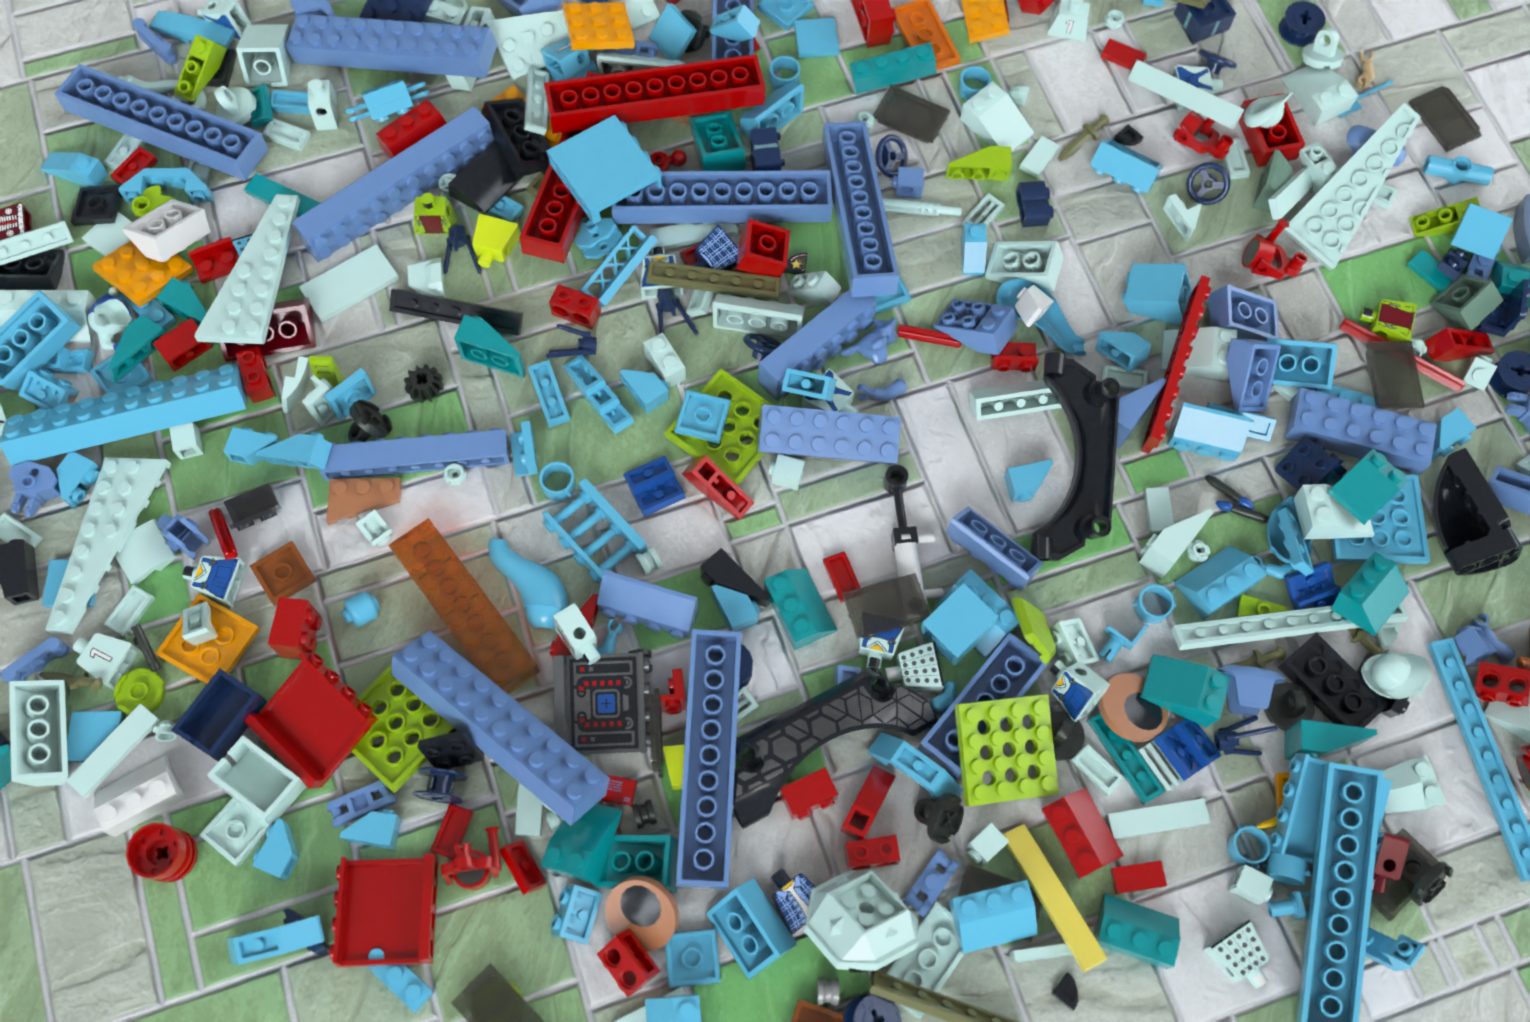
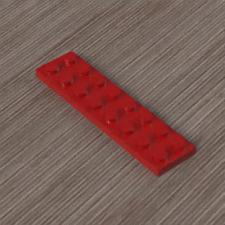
M1202 275L1190 294L1164 375V379L1167 382L1157 397L1140 450L1141 452L1149 454L1154 447H1158L1160 440L1163 441L1167 428L1164 426L1172 415L1174 407H1171L1173 399L1177 398L1180 387L1177 385L1179 380H1182L1186 371L1184 364L1186 359L1188 360L1193 348L1190 345L1199 329L1196 325L1205 311L1203 304L1211 292V287L1208 286L1209 277Z

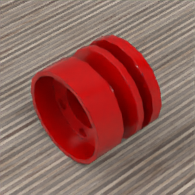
M150 823L142 826L132 835L126 850L128 866L135 874L143 878L167 883L181 880L189 874L197 861L198 855L196 841L190 833L164 823Z

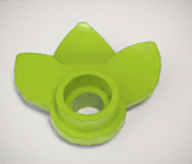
M156 185L145 189L142 196L136 197L132 201L131 208L136 216L142 217L169 200L176 199L161 195V187Z

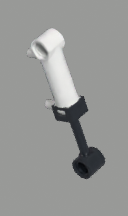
M895 464L887 469L883 485L888 493L894 495L898 528H893L891 542L893 552L895 551L902 600L901 612L905 619L915 622L923 618L928 605L927 599L942 598L944 590L942 588L924 590L917 545L918 543L935 542L936 538L934 533L917 534L916 526L907 527L902 492L906 488L909 474L905 467ZM898 477L901 482H894L891 478ZM909 604H918L920 606V610H912L909 607Z

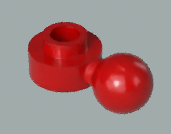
M675 150L670 156L663 152H655L650 155L651 163L654 166L657 165L661 172H667L672 164L676 167H682L687 161V156L682 150Z

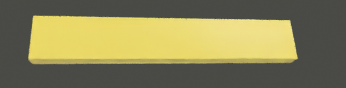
M1025 824L1004 833V837L1009 841L1006 846L1083 973L1107 960L1105 953Z

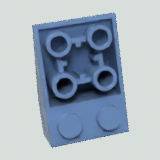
M954 299L934 325L939 331L950 335V337L973 350L993 355L1000 354L1018 328L1014 307Z

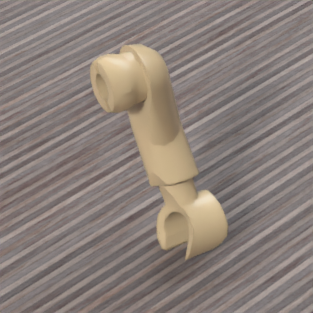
M1364 50L1360 54L1359 61L1363 64V73L1356 80V87L1358 89H1366L1375 77L1374 66L1371 62L1374 55L1373 50L1369 58L1363 57Z

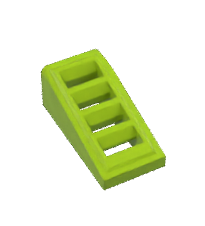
M309 356L313 375L319 380L324 378L333 388L343 382L344 377L332 356Z

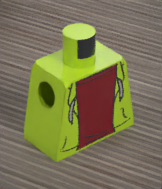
M424 193L422 196L415 197V234H448L449 227L457 225V213L447 197L433 196L431 193Z
M1382 299L1374 309L1363 307L1359 320L1369 322L1370 331L1404 348L1411 340L1417 304Z

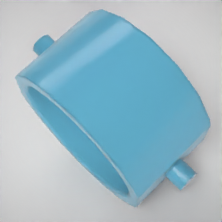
M779 56L773 59L770 64L769 73L771 86L776 90L785 84L799 83V62L790 56ZM779 69H789L796 75L789 79H781L774 75V72Z
M980 66L967 67L961 73L958 92L962 98L968 101L982 89H971L964 84V81L977 79L986 87L991 83L990 73Z
M559 461L551 462L545 465L540 472L539 482L546 497L551 500L561 501L572 496L576 482L570 466ZM554 472H564L571 477L569 485L560 491L549 490L545 487L544 483L546 478Z
M1154 584L1145 587L1137 596L1135 602H1132V606H1135V613L1142 621L1149 624H1158L1171 614L1174 607H1176V602H1174V597L1169 589L1162 585ZM1149 593L1160 596L1166 604V613L1157 616L1147 612L1143 607L1142 596Z
M1242 824L1237 825L1239 829L1228 838L1227 850L1229 856L1238 865H1254L1255 869L1260 868L1259 863L1265 861L1270 854L1271 844L1269 837L1263 830L1255 826L1243 827ZM1246 832L1257 838L1261 846V854L1258 860H1248L1239 853L1236 841L1240 833Z
M1270 853L1268 863L1263 864V868L1266 869L1265 875L1281 884L1304 886L1306 877L1311 876V871H1308L1309 863L1293 855Z

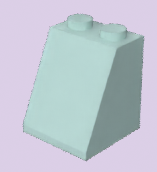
M289 24L246 26L236 48L246 87H258L262 84L268 87L289 85L292 57L284 47L290 34Z

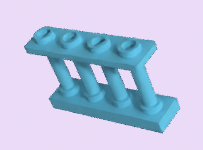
M585 478L578 483L580 489L578 498L554 517L547 511L542 513L544 518L543 525L550 533L555 532L559 536L557 540L565 550L570 548L574 553L573 558L580 566L585 565L590 570L588 572L589 576L594 582L598 583L602 581L604 570L609 571L630 552H636L637 554L645 553L647 551V543ZM585 503H591L595 508L594 513L567 534L559 524ZM600 519L602 521L606 519L610 524L609 529L582 550L574 540ZM621 535L625 540V545L600 566H597L589 558L613 537Z

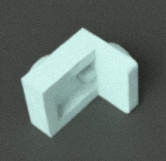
M1486 356L1471 357L1469 360L1471 363L1462 380L1466 384L1484 391L1497 366L1491 364L1493 360Z
M375 509L355 523L372 546L378 544L381 547L391 539L389 535L393 532L392 529L388 527Z

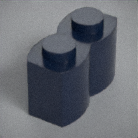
M1044 181L1019 182L1017 185L1016 200L1022 227L1048 226L1050 219L1053 218V206H1050L1048 201L1050 190L1049 187H1046Z

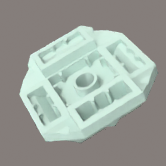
M851 869L811 890L804 932L836 969L848 970V968L877 971L916 949L918 944V919L899 900L898 893L891 891L872 870L856 872Z

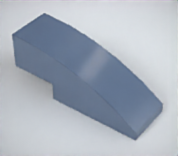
M1526 194L1516 206L1514 214V239L1522 264L1530 263V194Z

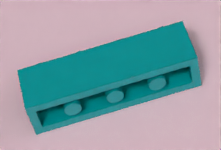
M931 42L849 63L856 94L937 74L936 58Z

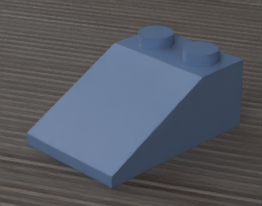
M497 0L514 17L556 11L557 7L562 4L560 0Z
M1225 285L1209 294L1210 327L1237 330V339L1264 340V337L1279 338L1277 301L1230 285Z
M1231 338L1226 363L1235 411H1266L1281 345L1259 339Z
M1162 378L1120 397L1117 448H1121L1155 402L1167 382L1166 379Z

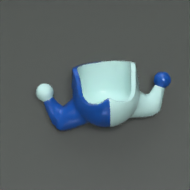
M114 286L110 287L108 293L98 298L88 311L89 325L97 333L101 348L106 351L116 350L119 342L114 343L115 335L123 331L132 321L131 311L121 299L113 297L119 293V290Z

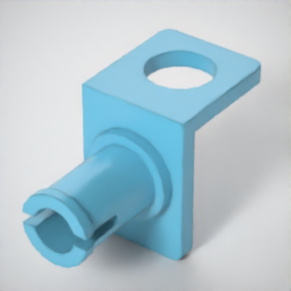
M1145 624L1132 642L1107 625L1103 631L1109 635L1110 639L1101 651L1098 652V655L1103 658L1109 651L1110 653L1105 658V661L1111 663L1122 647L1130 651L1149 625Z
M1294 891L1288 894L1289 899L1267 902V910L1271 918L1293 914L1294 920L1307 919L1308 912L1305 911L1302 899L1305 897L1310 898V891Z

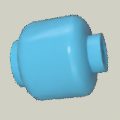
M362 591L345 599L344 610L341 613L347 623L352 622L353 625L361 627L377 618L380 606L372 593L368 594Z

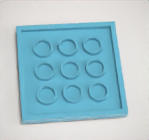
M1331 472L1324 479V482L1334 486L1347 473L1339 477L1335 472ZM1404 474L1410 481L1370 519L1374 532L1373 537L1331 539L1333 562L1365 563L1374 551L1397 564H1428L1430 562L1418 475Z

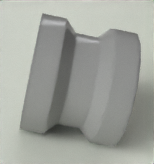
M817 978V1005H823L824 1003L839 1005V978H833L831 981Z

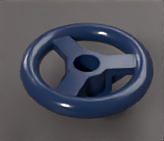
M1205 49L1198 51L1199 55L1207 58L1208 62L1205 67L1212 73L1219 75L1222 68L1229 67L1235 69L1237 67V63Z
M886 135L879 141L875 153L877 166L883 175L893 178V175H897L898 169L896 171L890 170L896 160H901L899 167L907 166L908 152L906 145L896 135ZM889 141L895 142L899 146L901 153L893 150Z
M1206 162L1196 166L1190 172L1186 187L1189 196L1195 202L1202 205H1213L1226 197L1230 189L1231 180L1229 173L1223 166L1214 162ZM1207 169L1217 170L1222 175L1224 182H1219L1216 175L1208 173ZM1200 172L1202 175L1200 180L1201 188L1195 193L1193 181ZM1211 180L1213 185L1208 187L1205 185V181ZM1215 188L1222 189L1221 193L1214 198H1201L1206 191H1212Z
M748 333L743 337L744 343L753 350L752 357L759 361L763 360L782 344L772 337L758 333Z

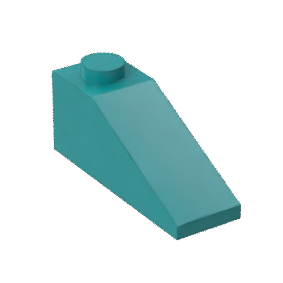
M172 277L156 297L166 310L187 321L192 318L199 327L207 311L193 291L194 287L185 280L179 281Z
M142 314L125 327L109 364L110 376L113 382L116 383L157 350L153 342L164 335V329Z

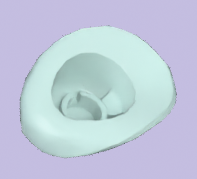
M1294 93L1263 97L1253 101L1245 111V124L1248 127L1260 126L1269 128L1275 126L1283 116L1286 100Z
M1384 653L1372 656L1364 662L1361 668L1363 679L1369 688L1377 694L1391 699H1403L1415 695L1424 686L1430 672L1427 659L1405 653Z

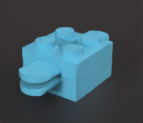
M397 79L361 92L360 94L364 102L346 108L345 112L349 114L367 108L366 111L350 116L348 118L349 121L353 122L370 116L372 120L382 122L390 119L389 114L395 112L398 115L410 111L409 107L413 106L411 100L428 95L430 92L428 89L409 95L408 92L426 86V82L421 81L406 87L403 80Z

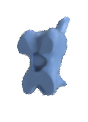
M891 318L890 321L873 319L875 329L866 334L858 344L842 350L840 354L842 356H849L859 352L874 364L885 362L888 357V348L886 346L894 343L898 338L897 331H895L897 319Z

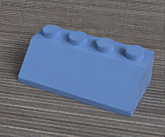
M969 506L955 515L948 525L946 534L951 537L954 543L965 547L972 557L987 564L992 572L1004 577L1013 588L1022 591L1044 564Z
M607 570L603 572L597 601L598 610L603 616L608 618L620 617L631 625L640 623L655 632L663 630L678 639H683V637L690 638L698 615L697 597Z

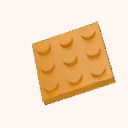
M573 2L563 4V13L572 50L634 48L635 41L625 2Z
M132 241L127 242L92 265L93 270L139 307L157 297L172 277L181 281L193 273L192 266L177 254L167 261L159 262L146 257Z
M198 593L189 607L204 602L208 603L211 608V623L218 637L198 645H192L185 641L182 637V615L155 654L203 683L208 684L219 668L230 674L261 629Z

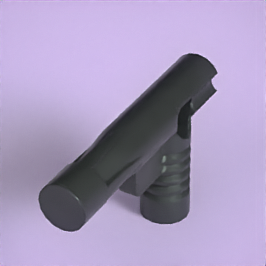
M138 624L131 627L135 636L133 642L139 645L151 671L154 672L161 669L162 667L141 625Z

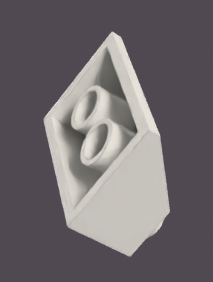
M173 199L122 228L127 237L146 257L159 262L169 260L173 255L185 250L189 245L201 240L211 232L203 208Z
M165 755L94 792V812L102 831L116 837L184 801L186 798L169 759Z

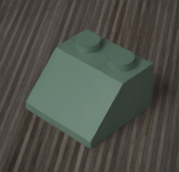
M1274 150L1261 174L1253 204L1255 209L1271 213L1268 199L1292 176L1293 168L1280 150Z
M1460 274L1455 281L1430 303V306L1456 327L1472 331L1503 301V298L1492 281Z

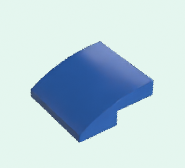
M665 455L623 474L644 517L686 498L685 492L675 477L674 470Z
M1323 561L1312 565L1314 573L1307 576L1300 571L1284 576L1294 610L1332 606L1341 591V587L1335 585L1330 562Z
M1186 718L1153 740L1183 781L1222 756L1201 727Z

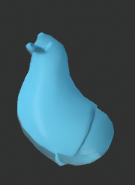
M1016 278L1006 281L1000 286L997 291V304L1014 307L1015 317L1018 320H1022L1015 308L1016 303L1019 301L1016 297L1024 287L1028 289L1035 285L1054 300L1045 314L1034 325L1043 330L1064 352L1076 356H1086L1084 339L1077 336L1071 329L1057 301L1049 291L1034 282Z
M1297 493L1277 505L1270 514L1266 525L1270 553H1274L1278 559L1285 563H1290L1289 557L1291 556L1283 543L1285 536L1278 526L1280 519L1277 511L1286 507L1298 518L1294 503V497ZM1304 539L1310 556L1313 548L1311 541L1313 539Z
M490 539L488 544L490 561L518 589L529 625L534 629L544 627L555 630L553 615L569 606L565 586L559 577L548 568L525 559L510 550L506 540Z

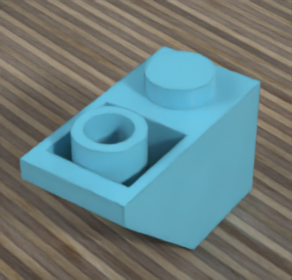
M1459 407L1436 423L1432 459L1439 455L1445 457L1455 450L1453 446L1456 444L1462 446L1472 439L1470 434L1477 428Z
M232 427L223 452L232 462L253 466L263 460L256 456L257 451L276 444L280 440L276 434L271 432L259 433L248 427H242V429Z
M74 451L69 452L56 469L61 498L75 509L85 499L86 493L91 486L96 483L101 468L92 460Z
M277 818L276 822L269 826L266 833L267 839L263 846H260L255 852L252 866L287 881L299 856L290 825Z

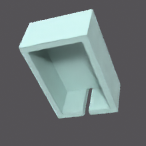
M242 736L227 752L236 765L233 767L223 757L207 774L217 786L269 826L283 815L306 788L299 777L245 736Z

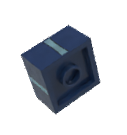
M1210 0L1204 9L1178 2L1174 15L1194 43L1229 30L1237 14L1227 0Z
M776 127L750 129L752 171H781L782 166H785V159H781L778 140H781V133H777Z

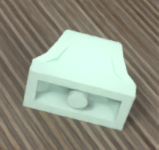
M442 257L421 260L416 264L407 265L409 287L418 293L445 298Z

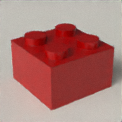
M748 219L740 233L736 269L757 275L780 277L787 267L790 230Z
M279 597L268 645L281 658L302 660L298 656L299 653H315L317 641L315 637L317 631L321 629L322 617L308 600Z

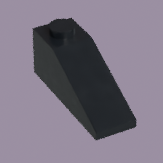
M722 548L700 566V578L707 586L719 585L748 595L751 602L755 601L757 605L765 608L770 605L769 595Z

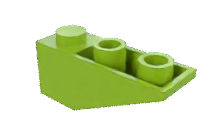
M196 34L173 94L193 102L220 68L227 48Z
M988 146L952 161L947 165L945 178L955 180H1009L1012 170L1011 147Z
M1474 197L1409 217L1414 236L1455 234L1468 204L1472 203L1480 206L1478 198Z

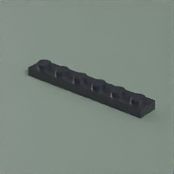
M398 288L391 289L389 311L460 324L464 315L470 317L478 316L497 332L517 336L521 334L522 312Z

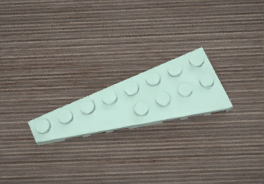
M653 0L624 1L632 30L660 18ZM563 10L494 19L486 22V26L490 27L498 44L497 50L512 81L526 76L529 67L539 70L545 68L546 65L540 49L569 37Z
M1405 103L1289 222V227L1283 230L1330 272L1337 266L1339 259L1346 250L1347 245L1421 117Z
M276 194L195 332L194 337L197 342L265 344L294 227L292 221L296 219L300 203L298 195Z
M104 458L45 630L57 634L74 633L87 610L88 600L94 593L98 592L100 588L98 583L104 573H109L112 568L110 563L115 554L122 551L137 525L138 515L150 503L148 500L155 487L158 488L161 481L159 479L165 469H170L171 463L167 459Z

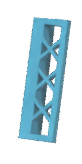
M632 225L579 291L595 297L587 289L592 283H600V293L596 298H599L600 308L606 306L658 240L652 234L646 237L635 225ZM632 233L641 240L637 247H630L629 237ZM626 250L627 260L624 263H617L616 253ZM605 267H613L614 276L611 279H603V269Z

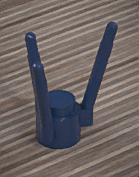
M462 225L450 226L448 229L449 237L446 239L447 247L443 273L447 274L452 246L454 251L457 252L458 248L467 244L477 272L481 274L482 270L471 243V236L466 235V229Z
M661 290L657 294L658 303L655 304L658 313L659 334L664 333L662 310L664 312H671L672 316H676L675 309L677 307L695 335H698L697 329L680 304L679 298L675 297L673 290Z
M557 324V328L580 335L582 339L578 338L577 348L549 350L546 357L596 355L597 338L591 337V332Z
M1254 716L1228 727L1218 728V731L1214 732V742L1217 750L1224 751V755L1261 756V751L1236 749L1235 746L1239 745V738L1276 731L1278 727L1270 726L1240 733L1233 731L1257 721L1258 717Z

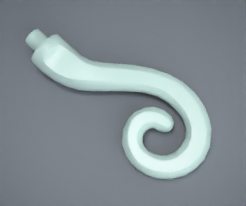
M131 75L119 77L121 80L158 94L175 91L179 80L170 79L147 82ZM201 91L192 107L204 111L207 105L206 95ZM174 94L171 96V99L176 101L189 102V100Z

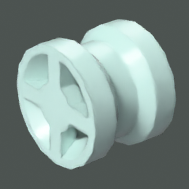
M452 173L443 175L438 181L441 194L447 197L448 201H455L454 198L449 196L448 183L456 177Z
M652 546L647 548L645 553L635 555V559L645 576L649 575L651 570L663 567L659 556Z

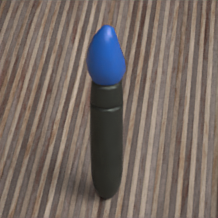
M1211 475L1205 476V480L1211 486L1233 501L1238 502L1239 506L1251 510L1254 509L1253 503L1247 497H1242V495Z
M1216 501L1217 507L1223 511H1231L1234 514L1261 523L1268 522L1269 517L1263 513L1232 504L1229 501Z

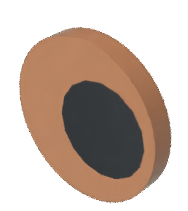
M1122 673L1113 676L1107 681L1110 686L1098 702L1101 716L1108 727L1120 737L1134 742L1149 741L1165 728L1168 721V710L1140 698L1145 680L1144 677L1132 673Z
M646 876L628 877L622 880L610 892L607 898L605 913L613 934L617 936L630 929L646 951H653L663 947L673 937L678 928L679 910L677 903L670 891L655 879Z

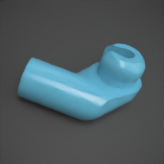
M945 682L943 694L929 701L934 712H943L954 702L956 684L954 682Z

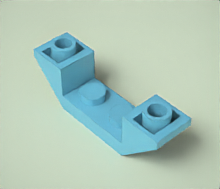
M144 168L119 187V192L127 203H132L136 197L142 196L145 189L160 185L161 189L185 188L192 202H214V197L207 185L188 168Z
M881 732L867 751L868 754L885 766L892 764L930 792L928 797L937 800L945 793H951L959 797L963 791L945 769L904 740Z
M319 915L296 920L274 928L226 938L231 963L236 965L285 954L325 941Z
M1368 927L1365 956L1395 972L1411 969L1426 949L1424 944L1403 934H1400L1397 940Z

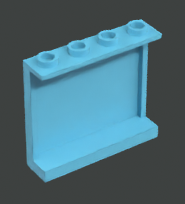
M615 115L547 150L550 165L593 224L601 221L600 211L654 182L659 189L662 187L661 177L663 175L660 168L651 163V158L647 151L641 150L637 138L629 134L626 124L623 121L620 122Z
M1295 753V756L1291 759L1289 779L1283 788V803L1277 811L1276 818L1278 822L1276 830L1270 838V851L1283 855H1293L1313 864L1324 763L1328 762L1303 753ZM1383 778L1377 841L1392 784L1391 780Z

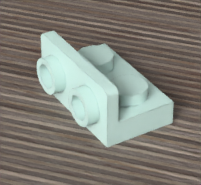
M313 375L310 379L316 388L310 391L302 402L314 421L323 427L335 415L324 397L333 387L324 378L319 380Z
M1080 617L1058 622L1050 628L1056 646L1055 655L1058 661L1060 660L1067 668L1077 662L1090 666L1100 661Z

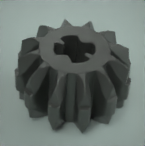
M426 363L421 369L416 365V370H408L409 377L404 378L405 391L410 394L412 400L418 399L419 402L423 403L425 399H428L432 403V397H439V390H443L442 375L438 373L435 367L429 368Z

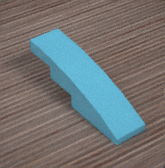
M158 11L149 25L151 30L186 44H190L191 41L193 42L197 34L228 48L235 36L233 29L204 19L174 12Z
M579 355L563 365L564 370L615 435L634 423L633 417L620 404L618 397L606 385L604 378L583 355Z

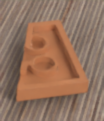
M330 479L326 523L332 525L337 523L336 521L347 517L349 519L358 516L357 514L369 510H379L400 503L401 479Z

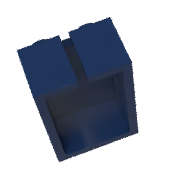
M219 668L171 730L219 762L227 755V752L247 729L248 725L244 720L250 713L258 714L267 703V700Z

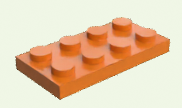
M915 0L892 7L896 12L895 23L908 48L931 42L936 58V71L960 64L961 57L931 0Z

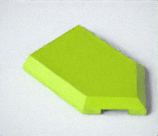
M1021 597L1013 598L1012 605L1023 636L1029 644H1033L1034 648L1040 653L1039 658L1046 665L1055 655L1056 646L1044 613Z

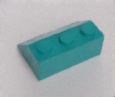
M1495 260L1491 281L1499 293L1509 295L1523 279L1529 280L1528 288H1530V267ZM1530 295L1527 299V307H1530Z
M1374 551L1340 591L1331 610L1375 636L1410 591L1397 564Z
M806 568L785 570L764 579V591L769 595L770 603L794 651L837 632V628Z
M1104 893L1093 936L1102 948L1169 969L1175 967L1180 945L1179 918Z

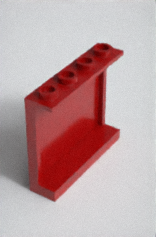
M299 653L298 656L302 659L301 663L259 714L250 713L244 722L308 788H322L378 718L372 713L373 709L367 703L361 702L356 697L357 693L351 687L344 685L339 680L340 676L335 671L328 669L323 664L324 660L318 654Z
M424 854V858L349 861L346 857H341V863L336 868V879L339 881V888L334 893V906L337 907L336 917L332 919L331 926L332 933H335L334 944H331L329 949V957L334 965L340 968L433 964L439 859L435 854ZM373 949H380L385 955L384 959L370 960L368 956Z

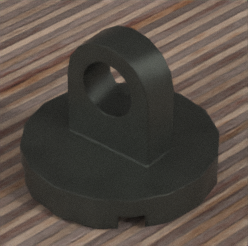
M691 9L682 10L681 13L697 30L685 52L698 51L703 46L705 38L710 37L711 32L709 30L711 27L704 23L698 12Z
M363 399L357 400L349 408L354 423L349 429L348 439L351 442H366L371 435L378 438H386L393 429L392 422L385 413L382 416L378 412L380 409L375 404Z
M1285 682L1273 687L1269 707L1264 709L1271 723L1285 731L1301 719L1312 721L1315 714V705L1311 695L1303 687L1295 683Z
M1053 711L1050 715L1055 760L1063 761L1074 757L1082 749L1085 740L1084 729L1080 721L1074 722L1068 713Z
M945 793L937 800L923 798L916 803L914 808L915 817L920 823L927 825V834L931 840L945 844L950 841L948 838L951 834L955 836L959 831L964 815L963 806H960V802H962L960 797L951 793ZM926 805L931 807L928 818L924 815Z
M1406 855L1401 876L1414 887L1410 894V899L1418 906L1431 902L1445 888L1446 882L1444 879L1446 876L1452 877L1453 868L1445 861L1438 862L1432 867L1417 855ZM1409 863H1416L1421 869L1416 874H1410L1405 870V867Z

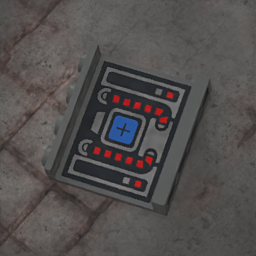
M644 652L600 654L601 657L598 661L588 665L583 657L576 660L573 655L553 656L555 733L580 754L648 752V747H652V733L647 732V722H651V707H646V697H650V682H646L645 672H650L649 657H645Z

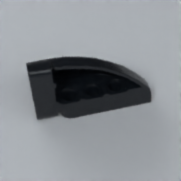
M1464 448L1451 453L1447 457L1437 479L1432 509L1434 529L1438 543L1454 573L1461 576L1481 574L1512 564L1518 560L1523 547L1512 529H1510L1511 521L1468 450Z

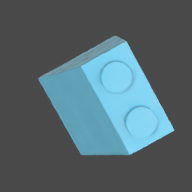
M1132 263L1131 272H1128L1126 277L1127 290L1123 291L1122 295L1123 304H1126L1128 312L1181 325L1192 292L1186 264Z
M964 583L922 622L921 634L929 642H935L936 649L954 667L987 634L999 618L996 615L998 612L994 606L988 602L985 604L979 598L980 594L972 586L967 587Z

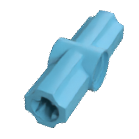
M1428 155L1422 172L1424 174L1445 177L1446 181L1451 184H1459L1461 181L1488 186L1494 175V168L1474 164L1464 156L1449 159Z

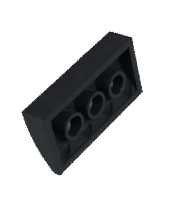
M523 98L485 101L481 114L490 123L492 135L515 176L523 177L548 169L550 163L547 150L551 149L544 135L524 130L526 103Z
M494 140L448 183L449 196L486 215L523 177L515 176L496 140Z
M50 249L0 265V290H57L63 271L64 250Z
M1317 632L1278 666L1293 683L1303 687L1311 695L1314 705L1333 724L1365 728L1389 705L1379 694L1369 688L1364 679Z

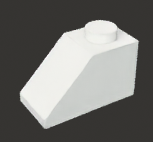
M1032 285L1028 289L1024 287L1016 298L1019 301L1016 303L1015 308L1025 325L1030 327L1045 314L1054 300L1035 285Z

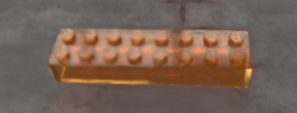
M429 518L389 544L393 554L481 673L509 695L540 672L535 660Z

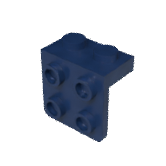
M1523 279L1509 295L1500 293L1503 301L1480 322L1477 331L1504 337L1510 330H1514L1517 323L1521 319L1524 320L1528 314L1526 303L1530 295V288H1528L1529 280Z
M1304 436L1275 467V472L1297 491L1300 490L1302 485L1320 484L1332 471L1339 477H1342L1347 470L1341 465L1344 461L1335 453L1329 455L1325 452L1327 447L1317 439L1313 442L1307 436Z

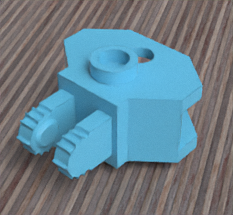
M583 217L580 226L581 230L574 241L577 247L582 250L586 259H599L611 252L623 235L612 218H601V221L593 224L591 220L587 221Z

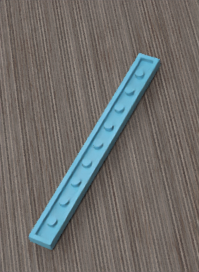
M1452 637L1430 642L1427 644V648L1521 882L1529 881L1530 826L1455 641Z

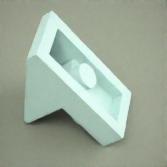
M1173 194L1167 198L1163 210L1185 241L1190 240L1196 228L1201 204L1187 210L1184 202L1176 194Z
M207 602L183 610L182 637L192 645H198L218 637L211 623V608Z

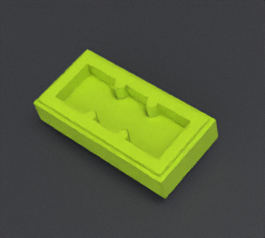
M1241 594L1235 618L1288 611L1289 607Z

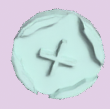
M1326 28L1320 31L1316 36L1314 44L1306 45L1302 49V61L1318 69H1324V66H1330L1329 69L1340 67L1344 60V53L1337 48L1339 36L1336 30ZM1325 34L1330 37V44L1324 41Z
M225 86L214 90L218 100L216 115L239 125H244L251 119V113L256 109V98L249 90L244 87H236L229 90Z

